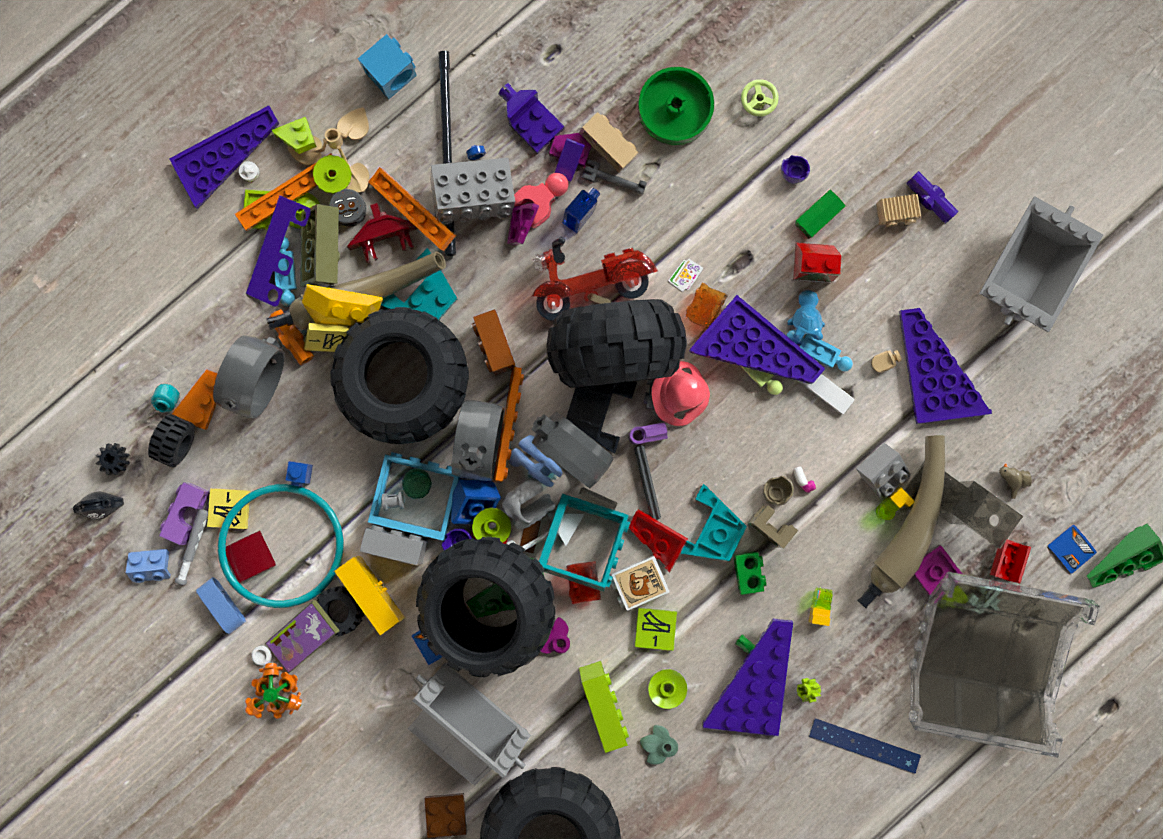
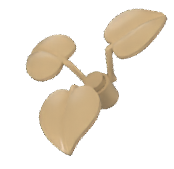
M362 107L344 115L338 121L337 129L330 128L325 132L323 146L321 140L313 136L316 148L298 154L292 147L288 146L290 154L299 163L310 166L322 158L321 152L325 151L328 144L330 148L338 149L342 159L348 163L341 149L343 144L342 137L359 140L366 136L369 131L366 111ZM355 163L350 166L352 176L347 189L362 193L369 186L370 175L368 169L363 164Z

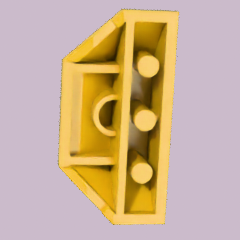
M306 284L302 304L316 324L348 325L350 329L356 322L362 324L369 314L378 311L383 298Z

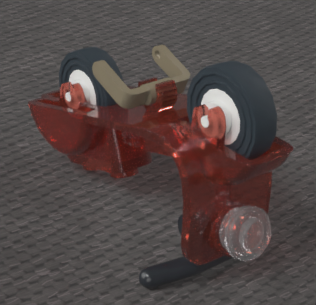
M560 237L552 242V249L543 252L542 255L535 254L536 258L533 259L535 269H540V273L548 269L549 281L539 285L531 297H537L536 307L539 314L543 318L553 321L561 311L570 309L569 297L575 294L585 292V302L611 303L609 299L598 296V293L594 291V289L615 284V288L621 296L628 299L638 298L648 288L649 279L647 274L658 272L654 262L646 254L639 250L634 251L632 247L622 250L623 254L615 256V252L604 255V259L601 260L603 269L560 280L557 275V265L565 263V255L560 249L565 244V238Z

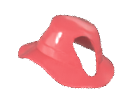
M680 361V368L672 377L656 378L653 381L652 401L655 412L662 421L674 426L688 425L706 409L709 402L710 391L698 368L689 362ZM684 368L690 369V370H691V374H689V373H687V372H684L682 369H684ZM691 409L684 414L681 420L674 416L677 412Z

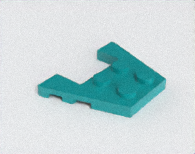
M426 248L416 260L430 255V250ZM440 270L426 277L405 302H402L397 296L392 294L382 300L381 306L389 309L407 307L426 312L440 320L458 298Z
M703 484L695 500L713 508L696 544L687 541L680 554L730 561L747 526Z

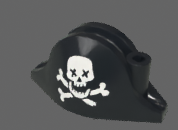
M96 491L86 495L75 504L73 512L90 519L100 520L123 506L124 500L121 497L106 492Z

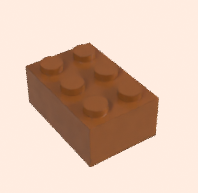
M496 310L474 316L475 322L471 324L476 336L481 338L478 343L483 355L486 354L488 357L484 360L489 372H493L497 376L511 371L516 367Z

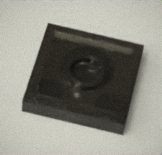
M585 487L581 488L579 495L612 510H615L618 504Z

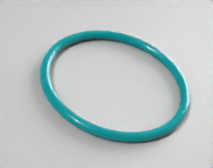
M275 484L261 487L244 496L227 514L218 538V558L223 574L229 584L245 599L270 608L294 607L308 602L319 595L334 579L336 575L334 571L340 567L344 550L342 528L330 505L316 493L290 484ZM273 492H292L314 501L330 519L336 538L334 561L326 577L310 592L289 600H270L249 592L234 577L226 557V538L235 516L250 501Z

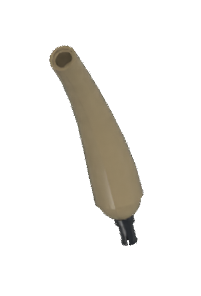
M436 251L397 268L326 288L373 295L384 299L445 269L446 262L442 254ZM300 294L299 298L291 303L289 310L283 311V314L266 318L270 330L284 325H295L301 329H308L309 323H315L302 304L304 294Z
M943 435L925 437V462L916 499L900 530L873 562L875 565L871 571L872 582L868 585L869 588L857 600L866 609L877 596L880 597L883 593H893L900 588L904 589L919 569L931 544L940 514L944 488L945 436Z

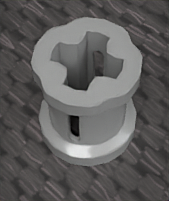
M400 491L398 494L391 495L382 494L383 509L388 510V508L397 507L404 509L405 500L403 492Z

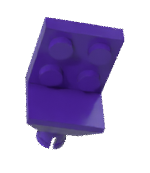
M507 83L504 85L506 89L504 90L502 87L498 95L507 102L509 125L538 154L565 127L538 100V92L536 90H520L516 92Z

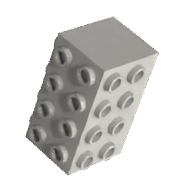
M508 158L431 165L430 183L435 217L442 224H449L458 220L468 222L477 218L479 220H487L490 217L497 216L498 218H506L512 215L515 197Z

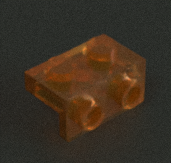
M702 282L695 292L692 303L686 310V317L692 323L708 329L717 318L727 298L726 293L712 289Z

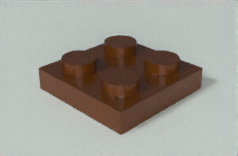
M464 793L425 796L427 838L467 834Z

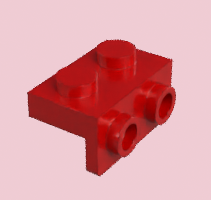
M1000 538L990 575L1020 584L1031 547Z

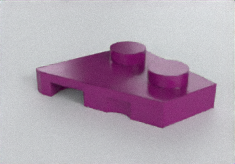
M579 133L555 136L549 156L559 159L565 141L568 138L585 145L578 165L585 167L592 145Z
M531 203L513 208L507 244L515 246L524 243L539 205Z

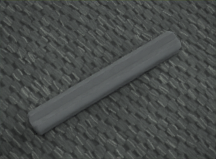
M643 445L634 448L649 514L652 518L658 520L661 519V514L645 447Z

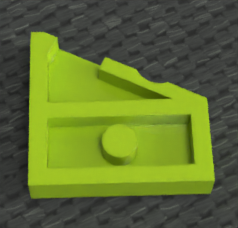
M306 117L272 130L276 138L282 139L287 146L292 147L298 154L317 147Z

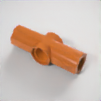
M283 310L275 311L269 318L283 314ZM284 325L275 328L279 334L280 341L291 351L300 365L312 360L314 354L311 351L304 350V337L295 325Z

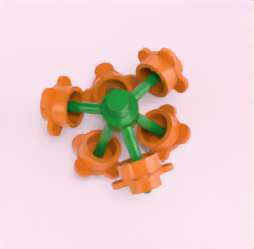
M276 663L265 664L264 668L259 669V672H263V676L259 679H253L251 685L255 687L256 696L260 697L263 695V699H245L246 713L250 716L254 715L257 719L261 718L264 702H269L266 710L273 713L276 719L281 718L285 710H290V715H292L294 710L298 711L302 703V699H299L300 692L297 695L290 694L288 698L279 696V691L281 690L284 692L292 691L293 693L298 690L296 686L297 676L283 672L281 674L282 678L279 680V687L275 688L273 678L279 677V670H283V667H277Z

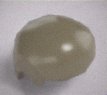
M785 476L772 477L765 483L763 495L770 504L781 506L792 498L794 487L791 480Z

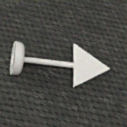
M547 513L551 522H553L555 513ZM564 514L558 534L565 546L571 539L584 514ZM549 532L522 547L526 550L546 539ZM510 540V541L506 542V544L509 545L510 543H512V542H514V541H513V540Z

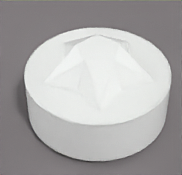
M247 161L240 165L239 174L246 181H254L259 176V168L253 162Z

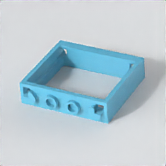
M391 452V455L385 454L368 522L444 541L451 519L452 493L461 477L452 474L451 466L443 469L439 468V463L428 461V464L420 463L421 459L409 457V460L402 459V454ZM392 462L454 477L441 531L379 516L382 494L385 493Z

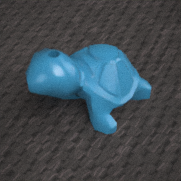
M809 289L804 290L798 297L801 307L788 320L787 325H794L796 328L794 338L801 339L805 334H808L816 340H822L823 334L821 330L822 327H825V323L822 321L820 312L815 308L819 300L817 293Z

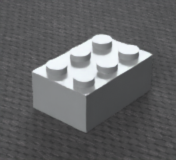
M372 525L371 528H365L360 548L361 552L413 565L423 564L428 541L423 540L424 536L416 534L405 536L404 531L394 529L389 532L386 531L387 527Z

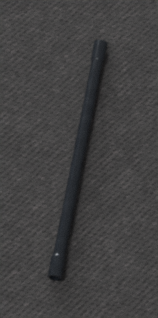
M442 50L438 52V63L440 70L443 164L452 163L449 83L450 55L449 51ZM454 221L452 223L445 224V226L455 235ZM456 238L445 249V256L456 255Z

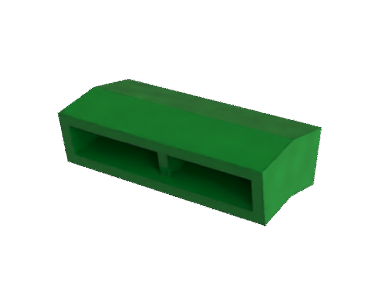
M830 189L796 220L795 225L808 239L812 238L846 205Z

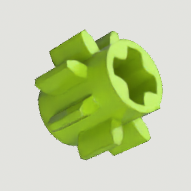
M801 679L802 684H797V695L802 699V702H816V697L821 696V686L816 682V679Z

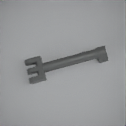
M588 159L587 164L593 166V168L585 167L584 171L590 173V175L583 173V179L594 183L595 178L598 177L636 191L639 194H644L647 185L645 181L640 180L639 184L601 171L599 170L600 163Z

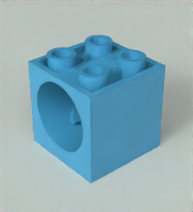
M386 34L362 54L358 60L366 75L390 99L414 79L417 74L415 72L416 66L412 62L413 59L409 53H403L399 42L394 37L391 39Z

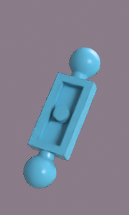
M284 237L280 253L291 257L293 265L288 276L281 275L275 271L274 273L276 286L283 291L280 302L282 305L290 307L291 303L295 300L291 290H296L297 284L293 252L286 251L290 243L288 238ZM287 259L279 261V269L282 271L288 269L289 262Z
M791 330L787 333L789 339L795 344H800V348L818 362L830 368H833L836 363L838 368L844 372L852 368L853 362L851 358L847 356L839 357L842 350L822 340H816L808 334L801 339L794 338L796 330Z

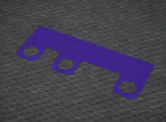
M279 195L246 294L274 307L279 305L283 291L281 288L269 283L273 271L284 276L289 275L293 259L280 253V249L290 221L300 226L307 224L311 213L309 207ZM299 209H304L306 212V218L303 221L296 219V212ZM281 259H287L289 262V267L285 271L279 269L278 264ZM275 289L278 292V298L272 302L268 298V292Z

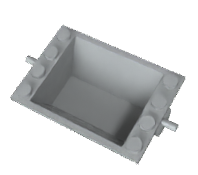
M1035 196L1032 198L979 292L980 295L1002 307L1000 311L1007 316L1004 321L1006 325H1010L1012 319L1017 321L1024 319L1047 333L1050 332L1103 237V234L1071 217L1075 207L1069 206L1064 213Z
M444 663L428 681L420 674L416 677V680L423 686L412 701L423 711L408 729L475 786L492 769L504 778L514 763L521 769L525 767L526 764L518 756L531 735L454 669L447 666V663Z

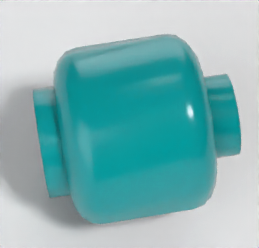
M160 384L156 387L151 397V403L159 412H170L175 409L180 393L173 385Z

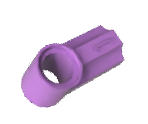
M665 422L633 428L628 434L629 441L632 444L639 445L668 439ZM634 431L642 433L641 441H636L633 438Z

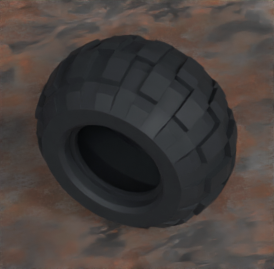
M646 299L603 303L563 310L553 320V327H550L548 330L546 348L548 362L553 373H558L560 382L569 388L672 377L680 368V360L685 357L687 339L680 314L674 313V309L670 304L662 299Z
M396 307L394 309L375 311L369 314L362 324L356 322L346 332L348 334L344 337L341 344L337 345L333 355V367L330 371V382L335 396L334 400L340 412L349 421V424L360 433L374 440L389 444H408L431 438L432 435L444 429L452 422L466 397L469 369L465 352L459 340L444 323L426 312L407 307ZM404 342L415 347L424 357L427 365V380L422 391L411 401L397 405L387 404L375 398L367 388L368 367L373 357L381 349L392 343Z
M482 537L478 540L474 538L466 539L443 550L424 571L416 596V607H418L420 612L417 616V623L420 632L426 635L429 640L427 646L435 656L440 654L448 661L447 666L458 672L461 669L467 670L471 676L485 678L491 673L502 676L515 672L519 667L529 664L548 641L556 614L555 606L553 605L555 598L551 581H547L542 574L544 567L536 558L532 560L523 553L525 548L514 542L509 545L504 544L500 541V538ZM469 578H481L500 586L511 598L515 606L517 619L502 627L486 626L474 619L464 603L463 593L467 580Z
M551 767L525 771L522 775L509 780L499 789V792L492 799L485 812L480 830V839H518L521 830L529 821L547 814L558 815L570 821L579 832L581 839H621L618 817L611 805V801L603 790H600L592 783L591 779L581 773L577 774L565 770L566 768Z

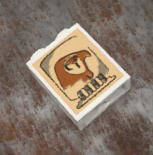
M654 556L611 574L613 576L611 581L613 590L618 589L620 594L617 597L621 608L625 607L627 611L670 592Z

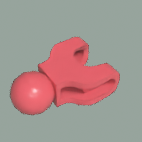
M553 173L547 177L545 185L542 182L538 186H523L514 194L515 207L521 206L526 202L539 205L531 228L539 227L550 218L551 205L556 201L555 197L564 195L568 190L567 178L563 174Z

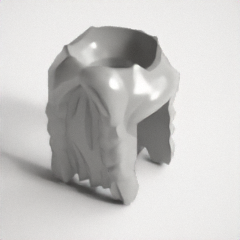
M531 478L513 491L508 492L502 504L505 513L512 518L517 529L527 528L536 521H540L542 517L555 507L551 496L545 494L526 508H520L521 504L544 490L541 483L535 478Z

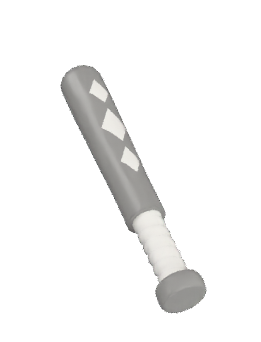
M199 509L197 511L183 556L184 561L179 576L175 579L177 584L186 585L188 570L191 562H193L208 519V511Z

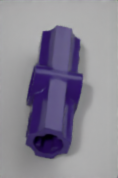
M919 171L906 183L915 194H918L920 203L926 209L932 210L945 224L959 212L945 198L944 191L939 186L932 185Z

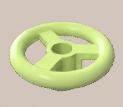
M766 80L751 81L742 91V105L753 116L762 117L769 115L778 105V92L774 85ZM761 86H765L771 91L773 99L765 97ZM752 87H755V94L752 96L751 102L747 103V93ZM760 97L762 101H758L756 98ZM765 104L770 105L768 109L763 111L754 110L762 109L765 106Z

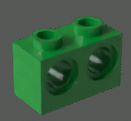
M758 552L733 555L739 594L763 592L767 583L765 575H762L761 567H764L762 555L759 556ZM747 558H752L754 564L751 568L747 569L744 562ZM751 577H755L757 581L756 586L753 588H749L747 585V581Z

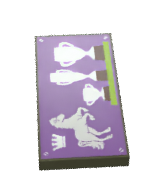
M314 600L265 644L285 670L290 673L340 630L319 603Z

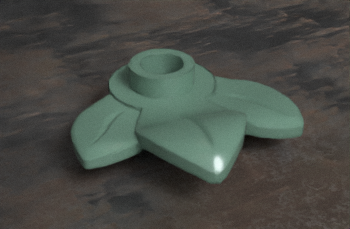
M654 725L653 735H647L640 740L643 749L649 752L647 762L650 764H661L667 757H672L678 752L677 741L670 737L668 730L661 725ZM666 744H669L671 746L670 751L666 750Z

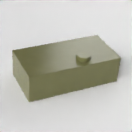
M316 204L310 207L311 213L307 224L301 226L300 287H306V284L329 287L338 283V262L340 259L338 251L339 207ZM305 210L301 212V221L306 218Z

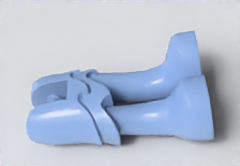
M533 435L523 438L518 444L519 447L539 463L534 464L518 448L512 450L508 462L514 467L522 465L528 470V474L532 478L537 479L547 487H552L554 483L548 476L552 472L560 478L563 475L561 468L555 461L547 458L532 443Z

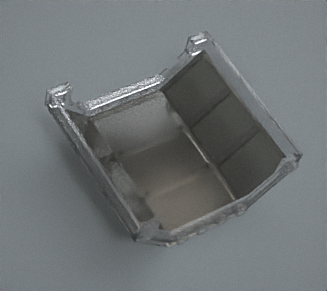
M947 572L929 596L928 602L924 604V618L919 623L918 631L920 634L918 640H915V654L909 664L911 669L909 721L914 730L1058 758L1063 738L1056 731V723H1052V712H1055V702L1074 632L1078 628L1077 623L1080 621L1095 626L1100 606L1092 599Z

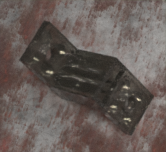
M924 462L904 489L915 499L921 484ZM945 472L939 516L950 524L966 525L996 548L1001 549L1023 516L977 482H959ZM992 515H996L999 519L996 526L990 524L989 519Z

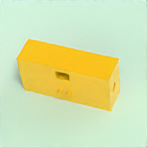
M362 556L351 558L334 571L380 635L405 619L403 613L387 593V587L382 586L383 582L377 579Z

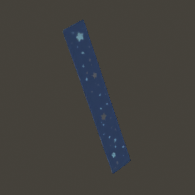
M817 718L814 719L809 735L811 738L914 774L921 758L920 754Z

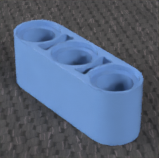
M214 577L196 589L201 600L226 633H232L246 622L243 614Z

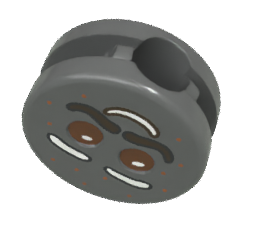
M343 189L340 192H336L329 203V206L339 207L338 223L343 226H355L366 215L367 207L364 199L358 192L351 189Z

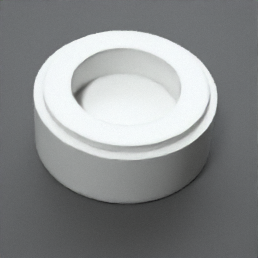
M258 646L252 651V661L256 665H265L271 661L272 651L268 646Z

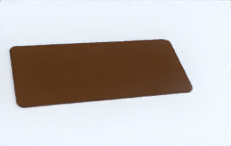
M541 520L523 529L521 547L538 537ZM536 544L524 552L533 554Z

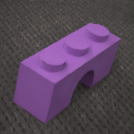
M183 482L176 491L177 497L175 502L168 509L169 515L167 519L161 524L159 536L179 545H187L193 526L186 523L184 513L189 507L203 509L210 491L192 483Z

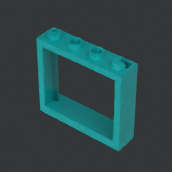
M562 493L539 562L544 567V572L604 592L605 587H610L613 576H610L611 568L616 569L619 558L615 556L617 550H622L625 540L621 539L623 532L627 533L630 522L627 519L629 515ZM567 506L620 523L601 582L547 565Z

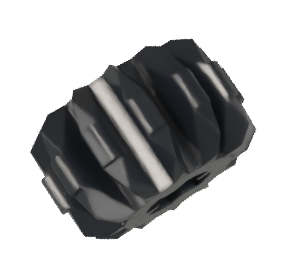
M108 443L106 448H99L101 454L95 455L99 458V461L95 464L101 465L99 470L101 472L106 471V475H119L120 470L126 471L124 465L130 464L129 461H126L130 454L125 453L127 448L120 447V444L114 443L112 445Z

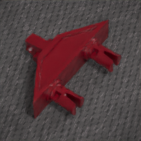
M378 203L370 205L373 213L372 216H369L370 220L365 223L347 245L350 251L362 247L366 263H371L370 253L375 261L378 260L373 246L374 243L398 236L402 251H407L406 242L412 250L414 246L409 232L418 228L409 220L387 215L385 211L381 212Z

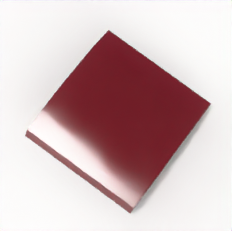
M257 531L226 546V557L239 583L276 566L261 531Z

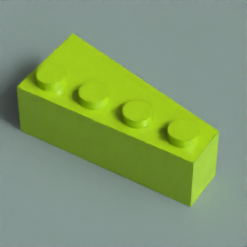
M601 661L580 667L582 685L605 753L628 746L626 738H629L626 726L622 727L621 721L624 719L620 708L616 709L615 703L618 701L615 691L611 692L609 685H612L609 673L605 674Z

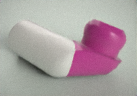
M802 467L792 470L797 483L804 492L810 493L816 489L814 481L810 480L807 482Z

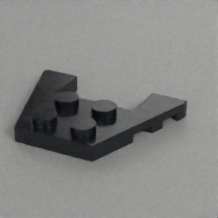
M637 382L575 387L566 419L590 438L615 454L620 437L602 432L603 423L612 394L632 399Z

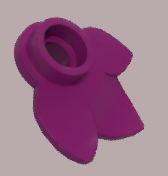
M557 617L549 639L541 652L548 654L555 651L562 654L570 648V640L567 637L569 628L561 617ZM563 640L564 646L559 647L557 641Z

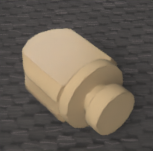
M889 350L875 355L871 360L872 368L876 372L881 373L897 366L896 361H902L898 350L894 351V354Z

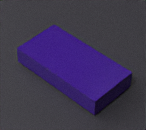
M567 138L554 173L563 174L568 181H572L585 145Z

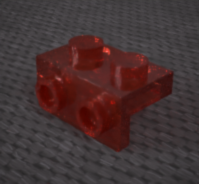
M595 561L566 566V571L598 581ZM568 580L570 588L569 597L572 604L601 600L600 590Z

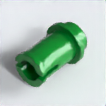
M743 634L735 642V645L748 654L756 646L744 637Z

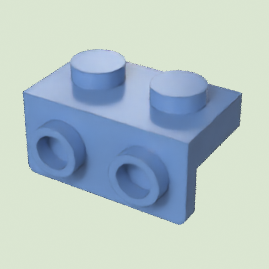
M167 549L128 553L127 576L132 582L136 583L149 580L161 581L170 578L171 574L167 570L169 551Z

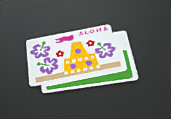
M690 259L687 261L683 260L668 281L682 292L685 289L689 290L703 267Z

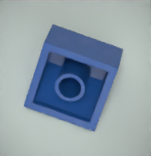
M459 479L452 493V524H473L475 516L480 511L486 508H496L501 497L493 481Z

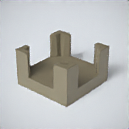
M762 505L748 523L777 548L784 549L799 530L793 525H783L776 533L777 529L770 523L766 524L775 513V510L769 505Z

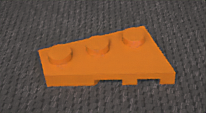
M206 369L173 411L172 415L189 421L196 427L207 430L216 407L213 391L218 373Z

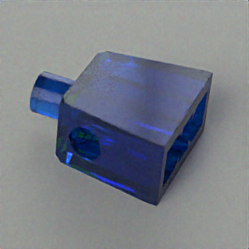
M593 187L588 192L581 190L565 209L562 223L578 234L594 213L600 192Z

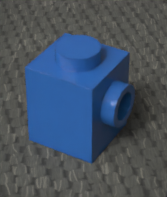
M289 461L286 481H291V485L303 487V483L310 484L313 465Z

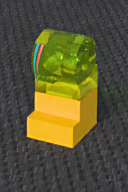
M898 487L892 495L888 496L877 506L876 515L881 520H891L894 518L897 510L903 505L910 507L914 500L903 488Z
M815 588L808 622L825 626L830 625L833 596L831 589Z

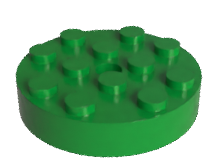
M668 67L654 73L643 85L639 96L638 114L642 126L651 137L664 144L683 145L696 140L708 128L714 112V96L710 85L700 74L685 67ZM677 103L681 107L678 110V108L672 107V104Z

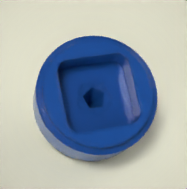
M473 145L466 151L469 160H476L485 156L486 152L484 146Z

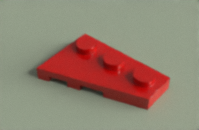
M638 509L630 522L629 529L643 544L648 546L655 558L659 559L670 573L688 538Z

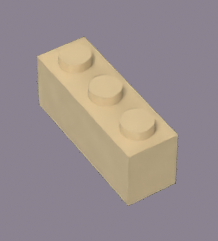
M598 112L579 132L619 173L638 154L635 145L627 142L623 138L621 131L613 128L609 124L607 117L600 115Z

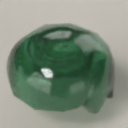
M420 468L411 469L402 479V488L405 494L412 499L424 498L429 494L432 487V481L428 472Z

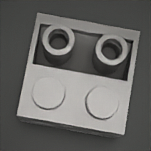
M885 443L856 468L861 478L883 501L892 495L911 476L900 454Z

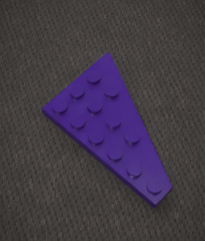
M738 295L733 298L689 350L692 354L808 384H813L825 370L821 364Z
M920 308L900 310L899 315L916 424L992 414V410L985 404L981 394L976 391L974 384L967 374L959 367L957 360L950 354V350L943 340L938 337Z
M774 618L771 620L766 631L760 636L756 646L747 655L743 665L737 670L730 684L726 686L720 695L718 702L714 704L707 718L703 720V728L779 736L793 630L792 620Z

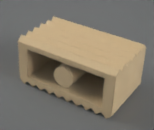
M918 194L880 199L876 203L879 225L886 224V227H894L899 222L909 225L916 223V220L921 217Z

